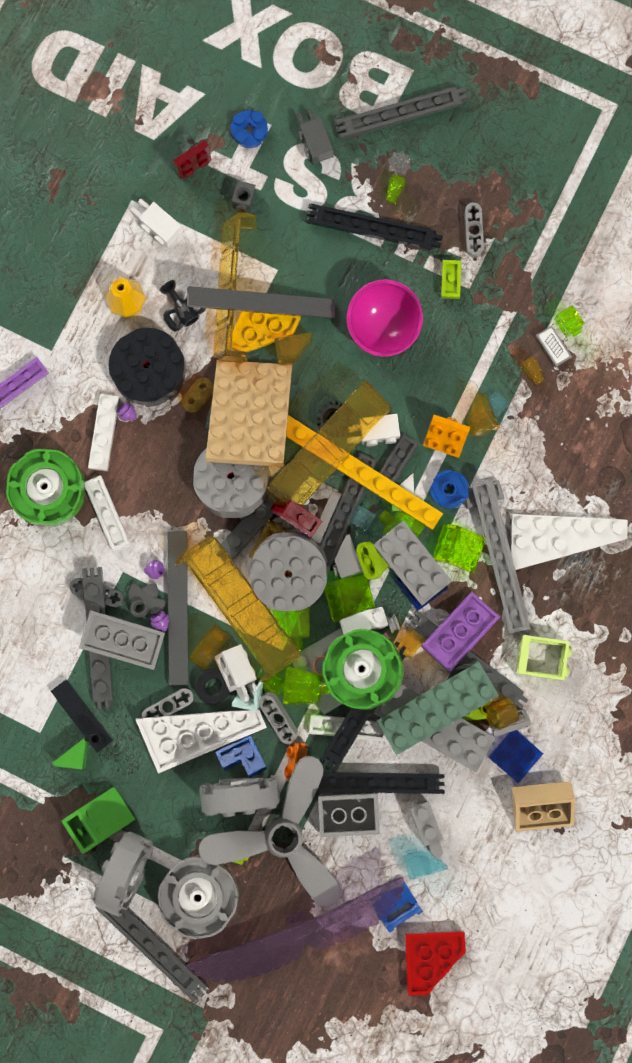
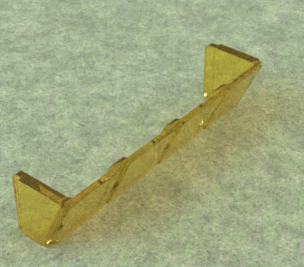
M238 212L223 224L222 257L220 259L218 289L236 290L240 228L257 229L256 215ZM216 309L215 325L217 330H215L213 360L216 363L217 360L219 362H248L245 351L231 350L234 311Z
M364 381L352 393L345 403L269 484L268 496L284 509L290 499L302 507L385 415L390 414V404L368 381Z
M209 536L176 559L177 561L174 563L176 567L183 563L187 564L267 674L259 679L261 683L268 681L299 658V649L285 630L278 625V621L268 607L256 596L251 584L239 568L232 563L231 557L216 537Z

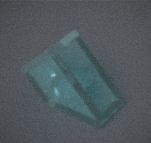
M417 848L406 850V854L402 855L410 880L448 869L446 863L423 850H417Z

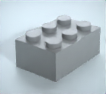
M377 793L318 796L320 837L380 834Z

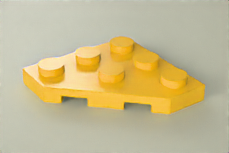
M241 312L226 346L245 354L294 335L301 316Z

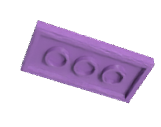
M471 591L421 647L450 673L497 622L500 616Z

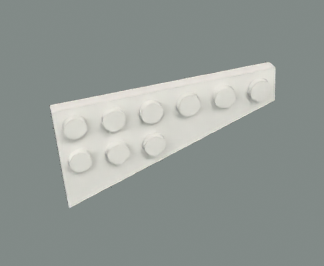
M512 514L510 551L515 570L626 540L628 520Z
M259 709L257 711L235 710L135 719L158 773L267 728Z

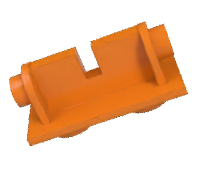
M293 742L288 746V764L284 771L285 781L290 780L299 759L307 756L308 748H306V744Z

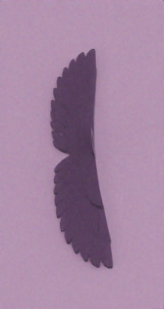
M399 877L381 886L378 885L351 901L349 900L306 921L303 911L295 913L286 918V930L235 948L210 954L208 957L189 963L187 969L195 970L193 975L202 976L204 980L213 978V981L216 982L225 979L226 983L235 979L241 981L251 974L252 978L262 973L270 972L273 968L274 970L279 969L283 963L287 965L293 959L296 961L303 952L304 944L317 949H325V946H334L335 942H345V938H354L356 934L366 932V927L379 924V920L389 916L388 912L396 908L395 903L402 898L400 894L405 889V886L402 885L404 879ZM301 917L297 923H291L294 918Z

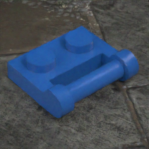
M405 881L400 882L371 901L389 933L394 931L396 926L415 914L419 915L423 912ZM408 902L412 904L413 907L391 921L387 918L389 914Z

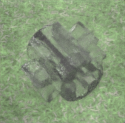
M403 151L401 153L394 152L392 158H388L390 164L388 166L389 171H395L396 176L398 174L405 175L407 169H411L410 157H405Z

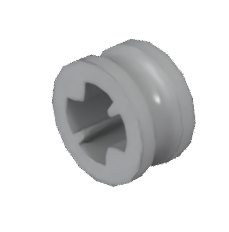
M395 614L392 615V618L386 617L391 634L395 630H401Z

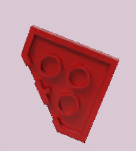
M465 931L405 933L408 996L429 995L438 982L445 977L453 965L466 953Z

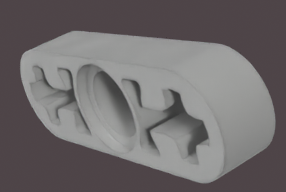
M469 203L464 212L466 252L470 257L476 258L482 254L484 249L482 208L477 203ZM472 208L477 212L474 221H471L472 213H468ZM477 226L479 233L473 235L469 232V228ZM473 240H476V247L479 248L477 252L470 249L473 246Z
M335 490L332 491L320 518L323 522L312 537L314 542L321 544L342 493Z
M180 689L146 708L142 713V718H146L149 711L151 713L158 711L155 708L159 706V711L164 716H171L192 704L194 694L189 689ZM183 692L190 694V697H188L189 701L187 703L185 701L179 702L178 704L181 706L177 708V703L172 698L176 696V700L180 699ZM166 701H170L173 704V710L169 713L163 710V704Z
M265 692L259 699L260 708L279 739L285 744H292L298 737L296 726L277 695L273 692ZM265 700H271L272 703H266ZM274 714H280L283 717V722H277L274 719ZM285 733H292V736H286Z

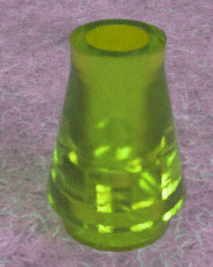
M392 174L391 178H389L385 199L387 202L396 204L397 199L406 186V179L404 177Z

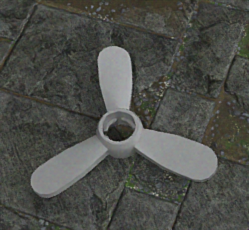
M305 756L299 759L286 789L281 817L271 820L266 825L264 831L234 830L204 837L198 848L201 859L207 864L217 865L242 860L268 850L272 855L288 858L299 881L316 903L325 907L334 905L341 895L339 883L323 863L302 846L303 833L298 825L319 787L323 776L322 763L313 756ZM280 826L288 827L292 830L293 834L295 833L293 842L285 849L276 846L271 841L273 833Z

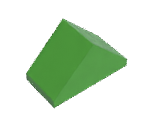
M86 738L82 739L55 760L53 765L85 769L89 746L88 740Z

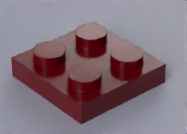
M204 140L173 159L176 173L180 179L190 177L195 170L204 168L210 163L212 159L209 146Z

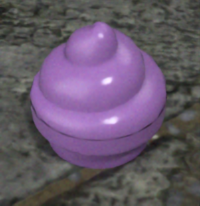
M127 402L117 411L119 418L123 421H133L137 418L134 405Z
M152 560L146 565L144 573L152 579H159L164 575V565L162 562Z
M164 611L154 614L150 618L152 627L166 632L170 621L168 614H165Z

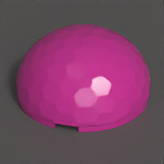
M387 279L370 282L359 289L353 296L347 312V326L354 342L362 350L382 357L393 356L407 350L418 338L423 323V311L416 294L406 285Z

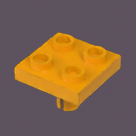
M433 415L423 446L459 458L470 427L458 423L455 418L451 421L452 417L446 419Z

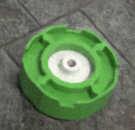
M35 449L25 453V456L10 468L7 477L6 495L10 506L27 522L36 526L56 527L71 520L81 509L85 497V478L78 465L63 452Z
M355 629L336 638L329 646L323 661L322 672L331 695L337 701L348 707L367 710L390 701L397 694L404 678V663L396 645L389 638L376 631ZM363 666H365L366 669L362 673L361 669Z

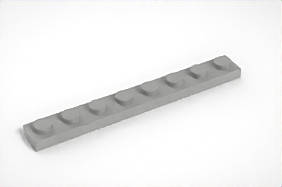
M492 479L474 483L472 487L510 634L528 630L530 625Z

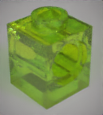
M573 305L558 313L554 319L566 338L571 335L575 337L580 334L585 325V322Z

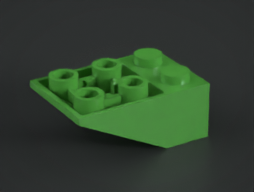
M114 786L63 819L62 823L81 853L85 854L136 819Z

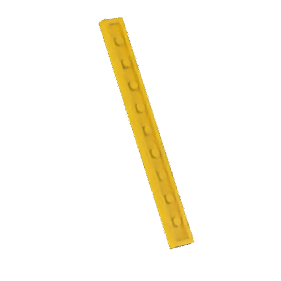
M288 415L286 438L431 530L434 529L443 515L442 512Z

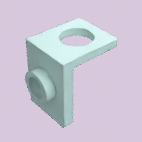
M260 681L254 690V698L249 695L247 702H242L237 693L232 702V707L257 711L259 699L263 695V681Z

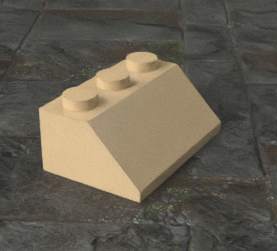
M570 781L512 787V807L516 832L574 826L575 796Z

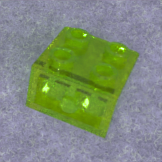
M443 524L433 558L436 562L448 563L469 573H475L485 537L458 525Z
M365 575L336 580L325 586L324 590L333 623L375 608L369 581Z

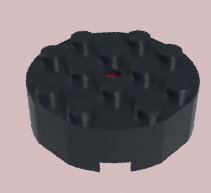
M139 328L130 332L116 342L109 357V374L121 395L133 404L145 405V407L159 406L176 396L183 386L187 372L186 360L174 338L162 330Z

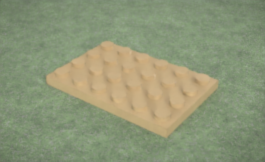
M217 360L206 462L284 466L292 365Z

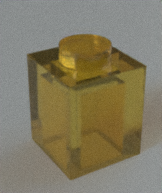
M410 627L400 640L397 649L400 651L403 645L407 647L403 655L406 656L405 659H411L426 638Z
M506 696L486 706L488 722L499 730L519 720L516 704Z

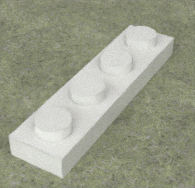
M100 394L88 465L89 469L108 471L120 400L119 396Z

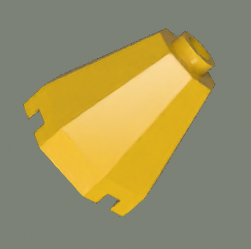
M124 277L110 284L105 299L113 314H118L127 319L141 312L146 297L139 282Z

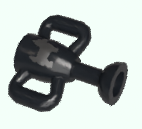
M170 280L162 285L159 291L162 294H169L174 301V307L164 312L163 319L168 327L175 332L181 330L183 326L188 327L200 318L199 314L205 312L206 308L194 309V307H187V296L184 299L180 298L175 291V280ZM170 314H177L180 320L178 325L175 324Z

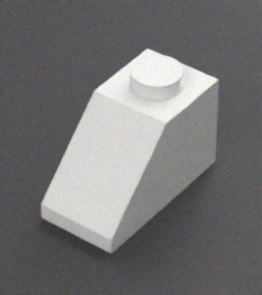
M383 607L366 610L340 620L343 634L355 629H368L377 632L388 626Z

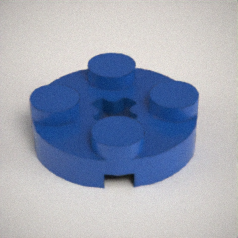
M247 110L236 114L231 124L232 137L235 142L244 148L258 147L268 135L266 119L258 111ZM247 126L255 128L252 130V133H248V131L244 129L247 128Z
M452 470L442 471L433 479L430 489L431 496L443 508H457L469 497V483L459 472ZM449 484L451 487H455L452 494L445 493Z

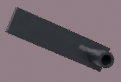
M67 679L50 691L97 753L114 741Z

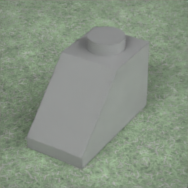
M350 534L345 536L334 560L335 565L332 566L335 576H339L341 580L363 572Z

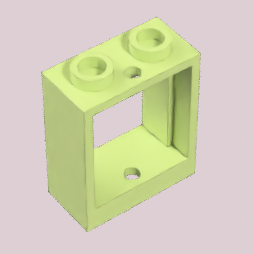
M521 635L516 674L564 681L565 677L569 675L567 658L571 657L572 646H569V641ZM530 642L561 647L558 675L526 670Z

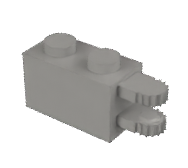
M425 801L409 807L423 845L429 847L433 857H442L443 850L440 841L443 838L429 802Z

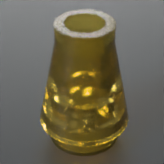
M534 356L520 363L521 369L535 385L545 380L538 359H535Z

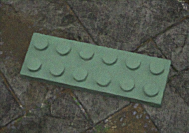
M477 662L377 720V723L397 756L499 695L480 662Z

